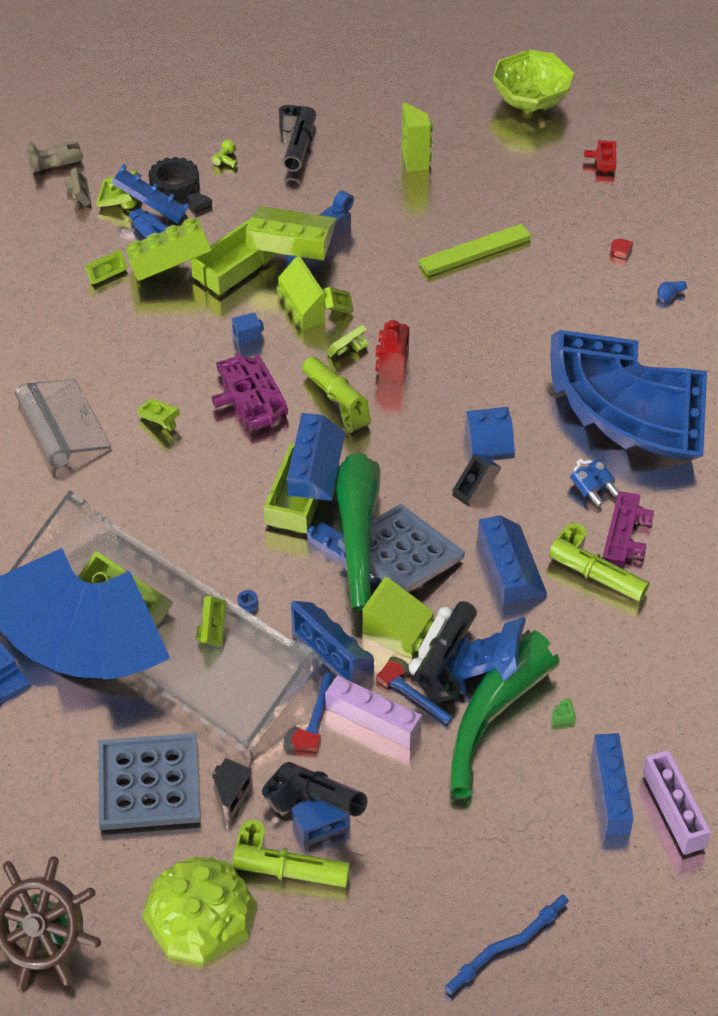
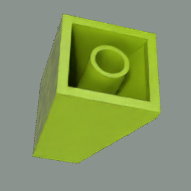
M384 577L363 608V637L412 659L415 653L419 652V648L434 622V612L390 578Z

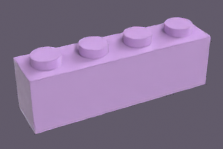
M338 675L325 692L327 710L409 749L421 732V714Z
M667 750L646 756L643 774L683 854L707 848L711 831L670 751Z

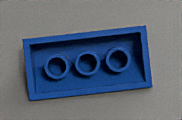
M301 413L287 477L288 496L332 501L345 432L324 415Z
M501 515L479 519L477 537L503 605L546 597L545 586L521 526Z
M293 601L291 603L292 632L340 677L359 685L374 674L375 660L369 651H364L354 637H349L339 623H334L328 617L325 610L319 609L312 602Z

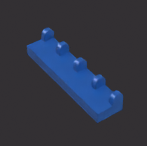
M123 164L114 177L112 184L178 224L190 204L187 202L184 205L174 200V194L171 193L170 196H167L157 189L158 185L156 183L153 186L140 179L141 174L138 173L136 176L126 170L127 166Z
M320 522L316 527L310 526L307 531L308 541L346 564L345 551L338 546V541L343 537V534L323 522ZM370 571V579L379 584L382 580Z

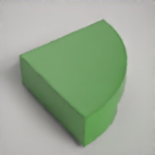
M570 698L562 700L554 709L551 719L552 726L576 722V715Z

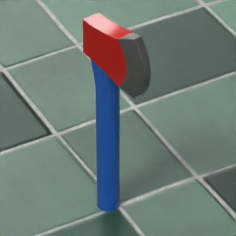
M390 657L383 669L376 675V680L386 688L391 686L401 690L447 725L450 724L453 716L402 679L411 674L409 664L401 658Z
M324 674L307 729L303 730L294 726L286 732L284 746L287 751L318 752L321 742L318 726L326 703L325 692L333 680L332 674Z

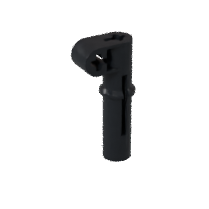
M284 105L279 108V127L282 130L290 131V141L283 160L284 167L289 171H298L301 168L307 146L312 141V130L317 114L311 107Z
M460 601L456 604L438 636L431 640L429 644L430 649L414 674L417 684L430 700L435 703L457 698L460 694V683L447 665L451 660L455 659L458 646L477 616L476 608L469 602Z
M292 762L282 764L262 788V795L277 813L288 811L302 795H305L311 802L319 801L354 817L360 816L365 811L368 803L367 796L363 792L328 778V775L322 771L314 772Z

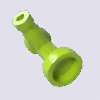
M224 140L218 154H214L211 157L212 162L217 166L223 162L235 168L238 162L226 156L236 151L235 144L231 140Z

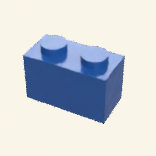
M302 801L295 807H292V820L304 845L350 827L349 814L319 801Z

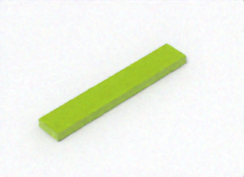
M521 223L419 259V265L430 276L530 241L531 234Z

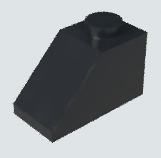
M473 454L452 491L470 503L492 485L502 467L486 456Z
M225 758L222 764L217 765L214 769L212 778L214 779L215 792L224 819L229 820L253 781L251 768Z

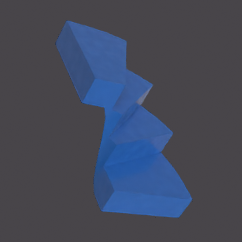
M559 330L551 335V377L555 394L566 392L572 409L584 427L594 422L611 440L624 449L636 445L652 453L671 458L695 460L703 457L707 371L641 365L638 362V340Z
M60 548L0 576V631L15 648L27 657L53 669L55 672L75 677L102 678L106 680L129 676L170 659L130 571H126L101 583H87L75 575L63 549Z

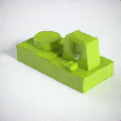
M117 250L84 265L91 284H96L128 269L121 250Z
M332 287L323 289L327 309L344 313L354 312L350 292Z
M363 324L334 342L326 350V353L330 358L336 354L341 356L348 350L347 346L349 344L357 353L368 345L364 336V332L367 329Z
M153 398L136 409L140 417L154 421L169 431L177 427L175 418L181 415L178 408Z
M213 596L204 597L203 623L197 626L196 640L211 646L222 647L226 600Z

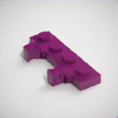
M618 492L602 559L616 566L625 567L626 558H645L646 543L634 542L631 537L634 524L638 525L639 522L641 525H652L654 510L644 509V507L639 506L640 494Z

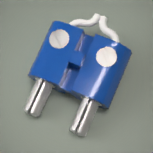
M580 459L577 461L578 465L574 468L570 479L585 498L590 497L597 506L603 504V501L597 494L599 490L603 491L608 488L614 497L618 496L619 490L614 485L616 479L600 459L595 461H583ZM581 464H589L588 467L583 466L580 468Z

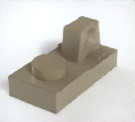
M75 167L70 170L71 177L65 182L66 189L72 193L77 202L80 201L86 207L91 204L87 178Z

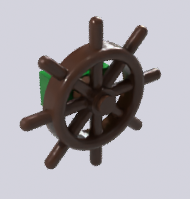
M55 856L49 858L44 877L36 876L21 880L12 862L6 861L3 864V869L12 886L0 897V951L13 963L21 966L16 984L20 990H24L27 987L31 969L42 970L53 966L63 984L66 986L71 985L73 978L64 960L75 951L79 943L98 948L101 945L99 937L83 932V915L80 907L81 904L95 896V890L87 888L74 895L63 883L55 880L59 859ZM38 889L41 891L40 894L29 896L27 890ZM52 894L59 902L49 901L50 895ZM17 897L22 904L20 911L11 909ZM8 919L17 922L16 929L11 933ZM28 935L24 951L16 944V941ZM39 938L48 956H35ZM55 943L62 945V947L58 950Z

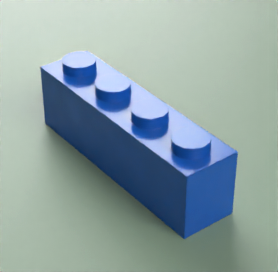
M619 733L595 734L592 754L605 835L631 834L634 817Z

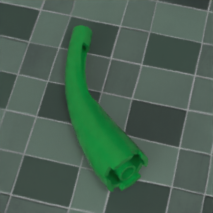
M355 453L345 457V460L338 468L336 478V496L343 527L352 610H363L371 598L370 538L381 481V469L377 461L374 462L366 454Z
M528 629L521 635L518 648L519 666L508 679L503 681L497 669L487 672L477 687L463 715L455 741L451 764V795L458 798H467L472 795L474 772L470 769L472 759L482 735L491 722L515 700L559 666L558 654L552 655L548 649L551 643L540 632L533 630L530 633Z

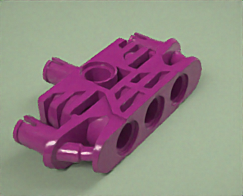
M234 353V357L216 362L217 370L222 375L223 384L227 391L211 396L215 409L234 403L250 431L268 425L273 428L275 421L281 415H288L286 401L259 354H255V358L243 357L240 353Z

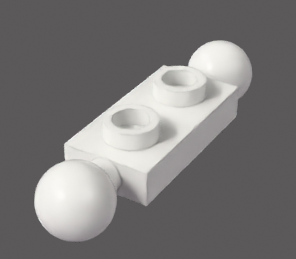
M444 606L437 611V617L419 648L418 658H414L409 663V671L413 676L429 651L431 640L438 636L452 613V608Z

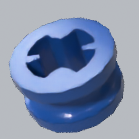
M242 591L237 597L238 606L242 611L253 612L258 608V597L254 591Z

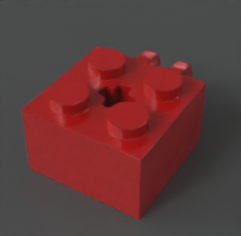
M396 320L385 322L384 330L379 332L378 341L381 344L376 346L375 357H379V359L376 360L375 372H379V381L404 383L409 357L410 327L406 324H400Z

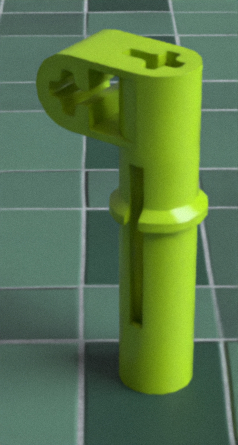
M309 357L302 365L303 373L327 393L329 399L340 404L342 421L348 432L353 433L371 424L367 399L350 386L349 381L345 377L338 376L317 357Z
M578 523L568 524L551 546L549 558L583 574L587 580L591 578L640 603L648 591L650 582L600 558L601 555L599 553L592 554L584 550L583 547L587 536L586 528Z
M248 820L241 825L233 854L232 867L234 869L274 875L279 880H283V877L346 888L350 869L349 862L288 852L287 848L281 851L264 848V825L258 820ZM251 839H253V846L249 845Z

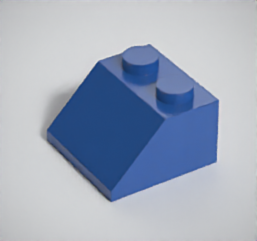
M508 407L466 411L465 430L471 456L478 454L488 458L515 455L513 425Z

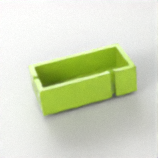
M198 217L195 219L188 218L181 226H169L159 234L152 233L146 237L147 239L133 241L125 247L129 263L138 281L212 251Z
M248 220L210 245L212 251L191 259L192 277L204 285L207 284V287L218 295H221L261 267V263L265 264L276 256L274 252L246 248Z
M290 443L272 485L271 493H269L263 507L264 524L307 534L320 499L288 496L287 477L295 445Z

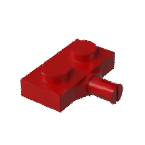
M598 140L596 151L584 150V158H595L597 170L616 171V141Z

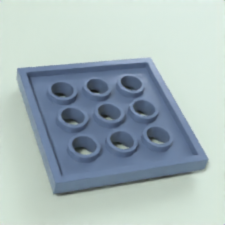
M402 504L373 519L370 546L374 547H370V571L381 580L384 577L390 578L408 593L464 559V550ZM343 536L339 539L338 546L345 551Z
M196 733L98 740L100 830L200 822ZM172 754L179 756L176 761H168L166 759ZM147 756L155 758L151 763H144L142 759ZM122 758L130 760L126 765H119L117 763ZM172 775L180 777L177 782L167 781L168 777ZM147 777L155 779L152 784H144L142 782ZM122 779L131 781L127 786H119L117 784ZM173 796L181 798L176 804L168 802V799ZM148 798L156 800L151 806L143 804V801ZM123 800H128L131 802V804L125 808H121L118 806V803Z

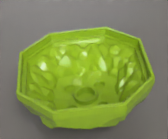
M530 49L498 60L493 74L494 84L500 95L504 97V101L526 112L536 111L541 108L547 110L554 107L555 104L561 103L569 93L574 78V72L554 53Z
M197 856L176 862L174 866L166 869L153 880L142 912V919L168 958L204 965L249 939L258 903L246 887L244 880L240 878L231 864L227 861L217 860L212 856L209 858Z

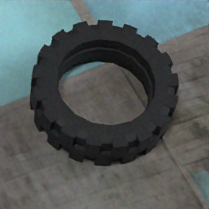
M167 157L151 166V170H149V185L153 186L156 183L158 185L157 189L167 196H170L172 193L175 195L174 200L185 199L186 195L197 191V187L200 185L199 170L197 165H194L191 160L187 161L183 157L181 159L178 157L169 159ZM171 173H181L188 176L187 180L177 184H167L160 180L163 176Z

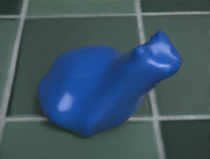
M666 281L661 283L657 290L659 300L663 303L671 301L677 294L687 289V284L685 281Z

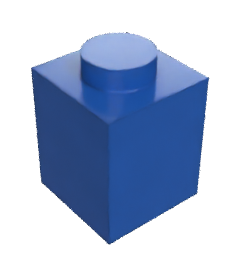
M255 312L231 318L232 333L238 346L262 340L264 325L261 319L258 320Z

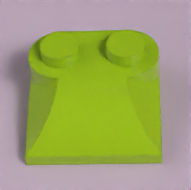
M137 170L130 172L135 176L138 174ZM114 177L103 180L96 202L98 207L121 205L124 209H131L136 206L138 199L112 184Z

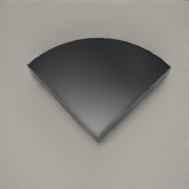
M186 195L187 202L195 211L212 205V199L206 195Z

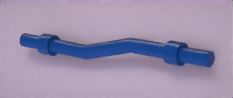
M561 894L550 906L546 905L539 911V916L521 933L488 945L469 964L465 963L457 971L458 974L445 986V990L452 995L465 982L469 983L476 976V971L493 955L526 943L546 923L550 924L557 917V913L569 902L568 898Z

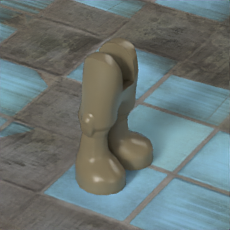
M33 142L26 143L28 159L33 173L50 167H60L76 163L83 159L80 145L77 142L55 145L47 150H38Z

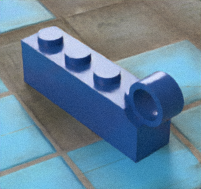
M343 190L336 194L333 205L320 214L321 216L337 218L330 244L351 228V213L348 211L354 204V196ZM286 254V260L290 262L297 257ZM301 257L305 264L312 259Z

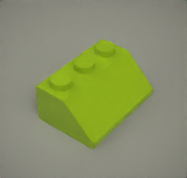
M402 103L401 149L407 172L429 170V162H432L430 147H433V139L430 133L433 132V121H429L428 113L407 103Z
M297 256L278 277L279 286H277V293L280 298L284 299L287 310H291L296 324L299 323L301 328L306 330L325 323V293L302 258Z

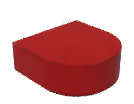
M615 239L611 243L610 251L613 255L626 259L633 247V242L625 239Z

